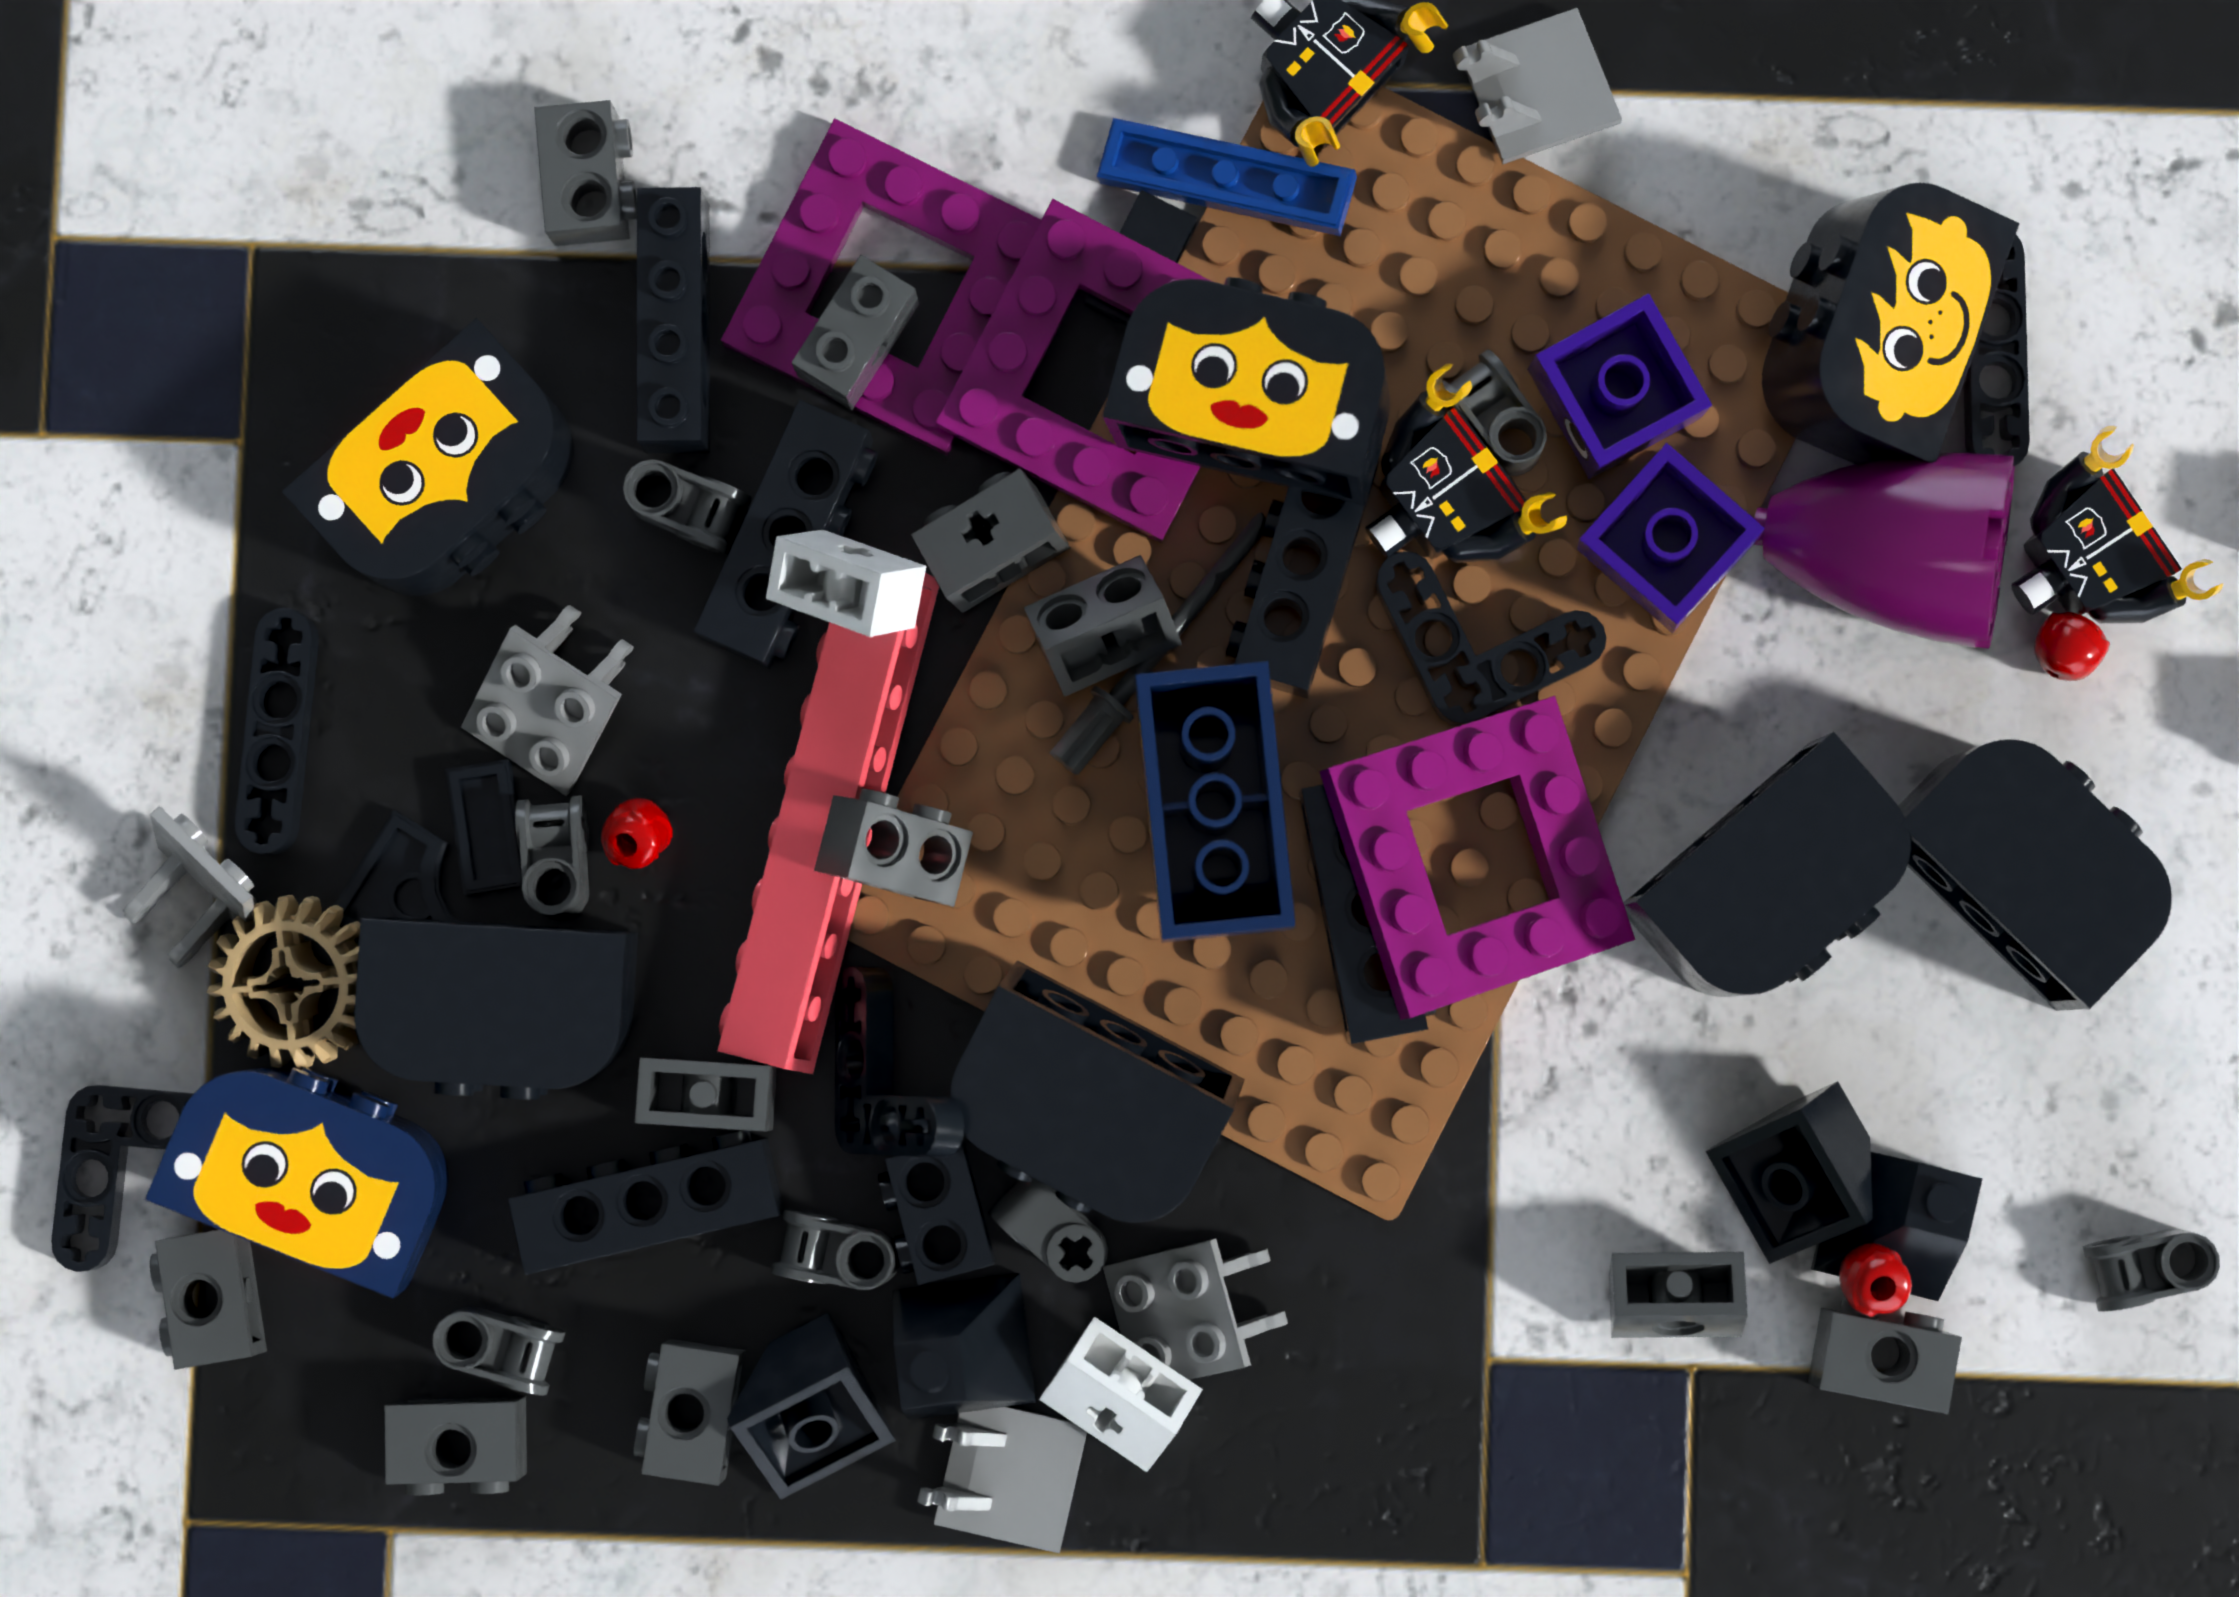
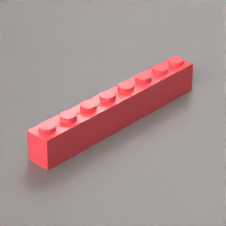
M927 573L924 576L915 628L868 637L829 622L827 632L819 640L816 651L818 668L811 693L805 698L800 712L801 733L795 755L788 761L784 773L786 788L779 816L773 821L768 834V847L770 851L763 878L756 884L752 895L753 916L746 941L742 943L736 956L735 968L737 978L730 1003L726 1005L720 1017L719 1032L721 1039L718 1052L813 1075L862 887L860 883L816 872L814 868L833 795L859 799L861 788L886 793L939 590L936 579ZM871 827L866 836L867 847L872 839Z

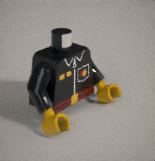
M1263 0L1254 11L1251 19L1275 40L1262 55L1261 71L1263 74L1259 82L1269 124L1290 143L1299 147L1308 166L1314 167L1318 165L1319 160L1314 148L1319 145L1324 149L1330 144L1335 150H1338L1340 144L1336 137L1337 134L1405 64L1409 45L1404 40L1411 39L1420 52L1429 53L1433 50L1434 44L1424 32L1433 26L1446 29L1448 24L1436 6L1428 2H1421L1412 7H1407L1386 0H1313L1300 12L1288 0Z
M1451 363L1445 364L1430 375L1426 386L1427 391L1422 392L1395 423L1380 461L1385 478L1382 480L1379 490L1392 508L1366 526L1365 530L1374 545L1386 558H1389L1413 539H1416L1431 559L1444 554L1455 563L1499 560L1533 540L1536 533L1544 534L1561 529L1567 522V515L1556 518L1550 523L1545 522L1541 517V506L1544 501L1552 499L1556 494L1548 492L1526 500L1459 409L1455 406L1447 412V407L1454 406L1461 401L1472 389L1470 380L1456 394L1450 393L1445 389L1442 379L1443 375L1453 366Z
M2106 426L2101 429L2092 442L2091 452L2079 453L2053 475L2043 488L2030 518L2031 530L2034 535L2023 545L2025 552L2036 568L2011 585L2016 599L2031 615L2038 613L2058 599L2066 612H2074L2080 615L2087 613L2093 620L2101 624L2144 623L2183 606L2186 603V597L2195 600L2208 599L2219 593L2223 587L2222 583L2205 591L2195 585L2193 580L2194 573L2198 568L2213 563L2212 560L2208 559L2198 560L2186 566L2180 575V579L2172 576L2182 570V568L2114 469L2122 466L2133 452V443L2126 448L2124 453L2116 456L2109 455L2102 448V440L2109 437L2117 428L2116 426ZM2102 468H2107L2111 470L2103 474Z

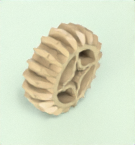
M293 895L279 897L275 907L269 901L255 904L253 909L254 921L245 922L241 917H235L232 925L237 935H221L216 942L228 957L212 959L207 966L214 973L223 975L222 982L210 985L206 993L213 997H224L226 1006L215 1011L213 1018L218 1021L232 1018L236 1025L230 1030L227 1040L235 1043L250 1037L247 1057L256 1059L263 1056L269 1050L271 1066L277 1068L287 1065L291 1058L298 1069H301L303 1066L306 1068L312 1066L315 1056L325 1064L337 1059L338 1047L344 1050L355 1047L358 1044L357 1034L354 1029H356L355 998L359 946L354 939L360 935V922L355 921L341 928L343 908L335 905L322 913L320 898L314 896L304 898L299 906ZM276 934L277 947L271 949L272 964L268 972L259 976H253L254 964L260 949L270 937ZM304 935L319 943L329 954L335 966H328L319 962L313 954L311 941L304 940ZM288 974L295 978L302 977L303 981L319 980V982L305 986L303 990H300L297 986H289L288 983H272L286 978ZM332 988H339L334 1011L327 1022L315 1031L313 1016L319 1014L318 1006L322 993ZM257 998L266 999L271 1002L277 1009L280 1024H286L287 1028L268 1016Z

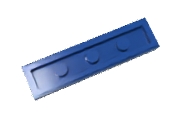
M1117 118L1112 120L1096 176L1100 184L1136 192L1143 190L1158 197L1341 236L1357 179L1355 169L1319 162L1314 167H1310L1306 164L1304 158Z

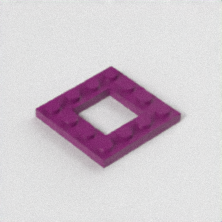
M834 118L720 341L723 346L825 395L798 378L791 362L819 320L810 315V312L864 207L973 260L919 367L917 368L888 353L853 410L948 456L957 437L936 427L935 422L1041 219Z
M1052 198L942 408L935 426L1161 543L1200 466L1141 452L1133 454L1023 397L1079 289L1132 315L1137 305L1149 293L1164 284L1182 279L1211 280Z
M1555 696L1319 771L1400 1020L1430 1012L1635 940ZM1509 778L1549 900L1447 935L1407 811Z

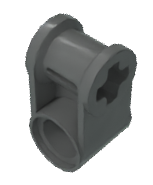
M1487 349L1479 355V363L1452 383L1442 381L1445 389L1454 394L1469 380L1472 383L1470 393L1454 406L1447 407V412L1456 406L1507 475L1520 476L1529 472L1538 463L1547 440L1546 427L1542 418L1539 417L1519 390L1506 366L1492 351ZM1508 429L1524 431L1532 442V449L1523 455L1507 453L1501 447L1498 436Z
M653 459L641 461L633 466L626 475L623 486L625 499L637 517L646 523L672 532L687 542L723 556H728L732 548L727 541L741 507H748L752 499L749 494L726 483L706 476H697L663 461ZM649 478H664L671 483L672 487L671 495L667 502L654 508L646 507L639 503L638 493L641 485ZM718 506V509H717V511H716V514H715V516H714V519H713V521H712V523H711V526L709 527L710 522H711V520H712V517H713V515H714V512H715V510H716V507Z
M583 795L572 796L569 803L532 805L529 799L518 800L516 803L515 823L521 857L524 899L532 909L550 919L564 921L574 918L586 906L590 891L587 863L589 825L585 799ZM553 874H566L571 883L570 894L567 899L555 906L546 905L541 895L543 883Z
M1035 1178L1031 1182L1017 1180L988 1211L994 1221L1026 1250L1031 1251L1056 1276L1064 1281L1079 1283L1089 1280L1100 1272L1107 1262L1109 1252L1107 1240L1100 1229L1080 1211L1061 1202L1055 1195L1056 1189ZM1085 1236L1093 1244L1087 1252L1093 1263L1090 1267L1082 1262L1073 1267L1068 1266L1063 1260L1069 1252L1067 1246L1063 1244L1065 1238L1068 1237L1076 1242Z
M784 1209L782 1219L788 1224L780 1261L773 1263L772 1274L810 1283H829L858 1290H871L887 1283L897 1273L900 1261L895 1240L889 1234L877 1229L843 1223L839 1219L829 1216ZM862 1241L876 1244L884 1255L883 1269L876 1277L861 1275L853 1264V1252Z
M2167 1229L2141 1236L2117 1237L2083 1246L2085 1257L2093 1260L2101 1297L2095 1301L2098 1311L2101 1312L2133 1308L2151 1303L2155 1299L2198 1291L2211 1284L2220 1268V1256L2215 1245L2205 1236L2181 1229ZM2187 1242L2195 1252V1264L2188 1274L2177 1277L2172 1272L2169 1258L2172 1250L2177 1245Z
M467 1306L455 1310L438 1323L433 1333L432 1345L438 1359L452 1369L490 1379L499 1385L513 1390L544 1396L547 1395L550 1387L549 1383L545 1381L555 1344L563 1342L566 1332L555 1326L532 1319L507 1316L480 1307ZM468 1321L480 1330L482 1345L478 1353L472 1355L463 1354L452 1345L450 1338L451 1329L456 1322ZM532 1343L533 1347H532V1350H531V1353H530V1357H529V1360H528V1363H527V1367L524 1368V1364H525L526 1357H527V1354H528V1351H529V1347H530V1344Z

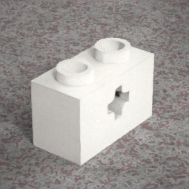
M826 530L776 536L766 599L868 637L913 629L916 624L926 566Z
M1094 1317L1064 1359L1039 1400L1145 1472H1148L1177 1434L1203 1389Z

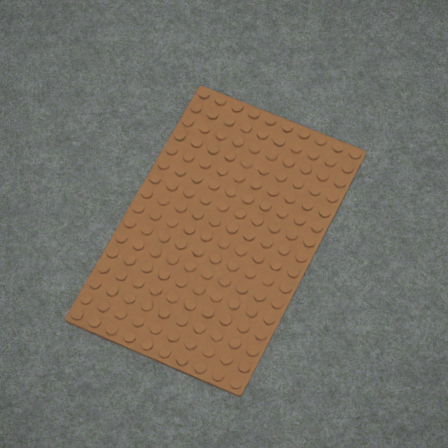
M1382 87L1337 134L1336 137L1340 144L1338 150H1335L1330 144L1324 149L1319 145L1314 148L1319 162L1355 169L1357 179L1341 236L1207 207L1178 264L1220 284H1224L1225 279L1228 277L1255 282L1262 286L1263 293L1288 299L1290 292L1311 294L1327 302L1326 308L1344 312L1364 324L1376 338L1382 351L1390 394V413L1382 442L1381 459L1395 423L1419 395L1427 391L1426 386L1430 375L1445 364H1453L1451 369L1443 375L1442 381L1452 383L1479 363V355L1487 349L1492 351L1506 366L1521 393L1539 417L1542 418L1547 435V440L1538 463L1525 474L1509 477L1526 500L1548 492L1555 493V497L1543 502L1540 509L1541 517L1545 522L1550 523L1556 518L1567 515L1566 524L1558 530L1544 534L1536 533L1533 540L1499 560L1455 563L1444 554L1431 559L1416 539H1413L1396 553L1403 551L1417 553L1431 565L1476 656L1564 613L1575 610L1592 614L1604 626L1607 637L1606 646L1600 658L1593 664L1489 715L1493 716L1555 696L1597 824L1599 825L1725 577L1672 634L1577 550L1579 538L1666 443L1673 447L1750 516L1755 518L1757 507L1762 506L1796 440L1795 437L1787 433L1775 421L1766 405L1762 389L1763 364L1772 337L1769 335L1770 322L1778 307L1786 301L1788 292L1525 158L1502 165L1493 142ZM1262 101L1240 145L1303 158L1299 147L1294 146L1271 127L1264 102ZM1649 293L1712 406L1701 419L1589 480L1527 369L1535 355ZM1106 398L1090 432L1116 444L1102 417L1107 401ZM1508 429L1498 436L1501 447L1507 453L1523 455L1532 449V442L1524 431ZM1125 449L1133 454L1136 453V451ZM1379 462L1308 699L1271 688L1296 927L1285 931L1161 943L1136 691L1124 705L1133 715V720L1130 724L1123 721L1114 730L1079 775H1075L1067 770L1062 763L1054 759L1050 754V751L1093 699L1094 696L1091 694L1092 688L1097 686L1109 694L1129 668L1064 697L1041 650L1024 607L1141 555L1159 587L1172 617L1201 580L1212 570L1215 563L1251 519L1260 512L1267 518L1272 500L1276 499L1284 502L1289 487L1200 467L1161 543L1058 490L1049 510L1071 548L1008 585L897 796L899 797L897 810L912 814L914 804L941 809L952 813L949 825L973 831L955 906L923 901L862 884L848 941L983 1011H986L998 985L1015 962L1018 960L1244 1078L1245 1081L1235 1109L1221 1135L1384 1220L1396 1219L1415 1186L1519 981L1436 1009V1015L1426 1016L1428 1030L1347 1044L1299 792L1302 788L1323 785L1319 771L1458 727L1443 721L1434 711L1377 595L1375 587L1376 575L1387 558L1374 545L1365 527L1392 508L1379 490L1381 482L1385 478L1381 463ZM1305 492L1302 497L1304 506L1316 514L1330 512L1339 501L1336 498ZM1262 536L1179 637L1182 645L1169 650L1151 673L1235 664L1236 660L1225 657L1230 635L1236 620L1245 623L1248 621L1254 599L1244 596L1247 580L1254 560L1266 562L1272 538ZM1296 546L1286 553L1283 562L1292 573L1305 575L1313 572L1318 567L1320 558L1312 548ZM1402 566L1393 568L1395 578L1388 584L1389 589L1392 593L1403 591L1412 605V609L1409 612L1400 613L1405 623H1409L1421 611L1438 608L1433 598H1429L1421 606L1414 590L1416 584L1421 580V576L1417 571L1406 573ZM1279 606L1267 614L1264 623L1273 634L1288 636L1298 630L1302 619L1293 608ZM1429 621L1417 628L1415 642L1423 654L1437 657L1448 651L1451 644V636L1444 625L1439 622ZM1572 624L1565 625L1567 636L1559 643L1547 649L1544 636L1534 639L1547 655L1550 673L1560 670L1552 660L1568 650H1575L1580 658L1587 656L1584 646L1592 640L1591 634L1587 629L1577 632ZM1512 651L1503 657L1500 669L1502 676L1508 683L1514 686H1525L1533 681L1537 668L1535 661L1529 654L1524 651ZM1458 654L1444 667L1429 669L1428 671L1434 681L1442 674H1446L1452 688L1450 694L1444 698L1447 706L1451 708L1459 705L1464 713H1469L1473 711L1470 701L1478 695V692L1474 685L1463 687L1459 683L1453 670L1458 666H1466L1462 656ZM1509 778L1407 811L1447 935L1549 900ZM1340 837V839H1339V849H1340V852H1341V854L1343 855V857L1348 860L1347 855H1346V852H1345V849H1344V846H1343V843H1342V840H1341V837ZM924 843L921 846L919 853L920 861L922 860L924 855ZM1357 893L1351 904L1352 915L1359 924L1370 927L1360 895ZM1374 954L1365 963V980L1372 988L1378 991H1387L1390 989L1380 956L1379 954Z

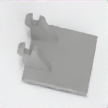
M1578 8L1486 40H1479L1477 43L1468 46H1462L1453 53L1457 69L1466 71L1478 101L1479 107L1475 110L1478 123L1481 127H1488L1502 165L1621 124L1622 117Z
M571 605L566 606L557 619L537 639L517 625L509 629L461 725L462 729L565 796L572 791L622 695L610 687L609 684L625 666L626 662L623 659L634 648V646L621 639L613 647L609 655L589 675L584 674L555 655L554 652L573 631L570 625L581 615V612Z
M158 806L150 814L158 849L168 859L126 905L123 912L125 913L124 916L132 924L137 923L154 908L158 900L187 872L216 900L168 954L169 960L177 968H180L190 961L203 944L229 919L233 921L235 917L239 916L245 922L254 921L253 909L254 904L257 902L249 892L254 885L248 876L229 859L219 864L203 847L208 843V840L190 819L183 814L173 819Z
M1215 1238L1103 1266L1121 1335L1188 1380L1250 1366L1251 1363L1244 1339L1288 1324L1285 1310L1269 1316L1267 1314L1236 1324L1224 1277L1270 1262L1268 1248L1222 1260L1217 1239Z
M1009 1406L959 1413L957 1423L949 1425L935 1424L932 1437L940 1441L952 1440L951 1452L943 1486L935 1489L920 1488L917 1502L925 1506H930V1504L938 1505L934 1525L1060 1554L1087 1432L1070 1420Z

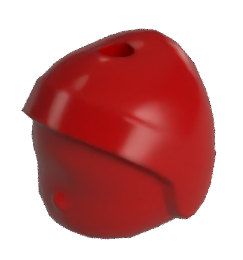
M2074 612L2051 613L2041 625L2034 643L2035 655L2040 666L2051 677L2064 681H2077L2088 677L2103 661L2110 647V642L2097 624Z
M645 798L628 799L616 806L606 819L602 828L601 843L607 859L613 865L640 869L651 864L659 857V853L669 846L673 835V828L668 816L656 803Z
M1875 1243L1861 1245L1850 1251L1840 1265L1839 1281L1842 1292L1849 1304L1857 1312L1865 1316L1874 1317L1876 1314L1893 1313L1900 1309L1909 1299L1912 1289L1908 1268L1902 1263L1901 1256L1890 1248Z

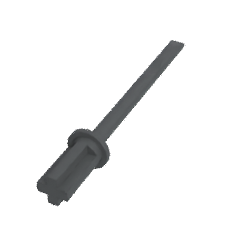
M1262 512L1256 514L1215 563L1212 570L1201 580L1172 616L1179 637L1262 537L1266 517ZM1168 651L1130 667L1109 694L1103 689L1094 686L1091 690V694L1094 696L1093 699L1050 751L1051 756L1062 763L1067 770L1075 775H1079L1114 730L1123 721L1130 724L1133 720V715L1124 705L1136 691L1135 674L1151 673Z

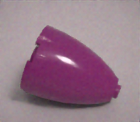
M1939 453L1937 461L1932 463L1910 459L1883 458L1829 471L1803 480L1771 496L1768 508L1757 507L1754 519L1765 529L1754 545L1763 546V558L1789 580L1821 600L1858 618L1897 632L1932 641L1989 649L1996 621L2000 588L1998 586L2001 581L2005 546L2008 539L2015 466H2013L2014 456Z

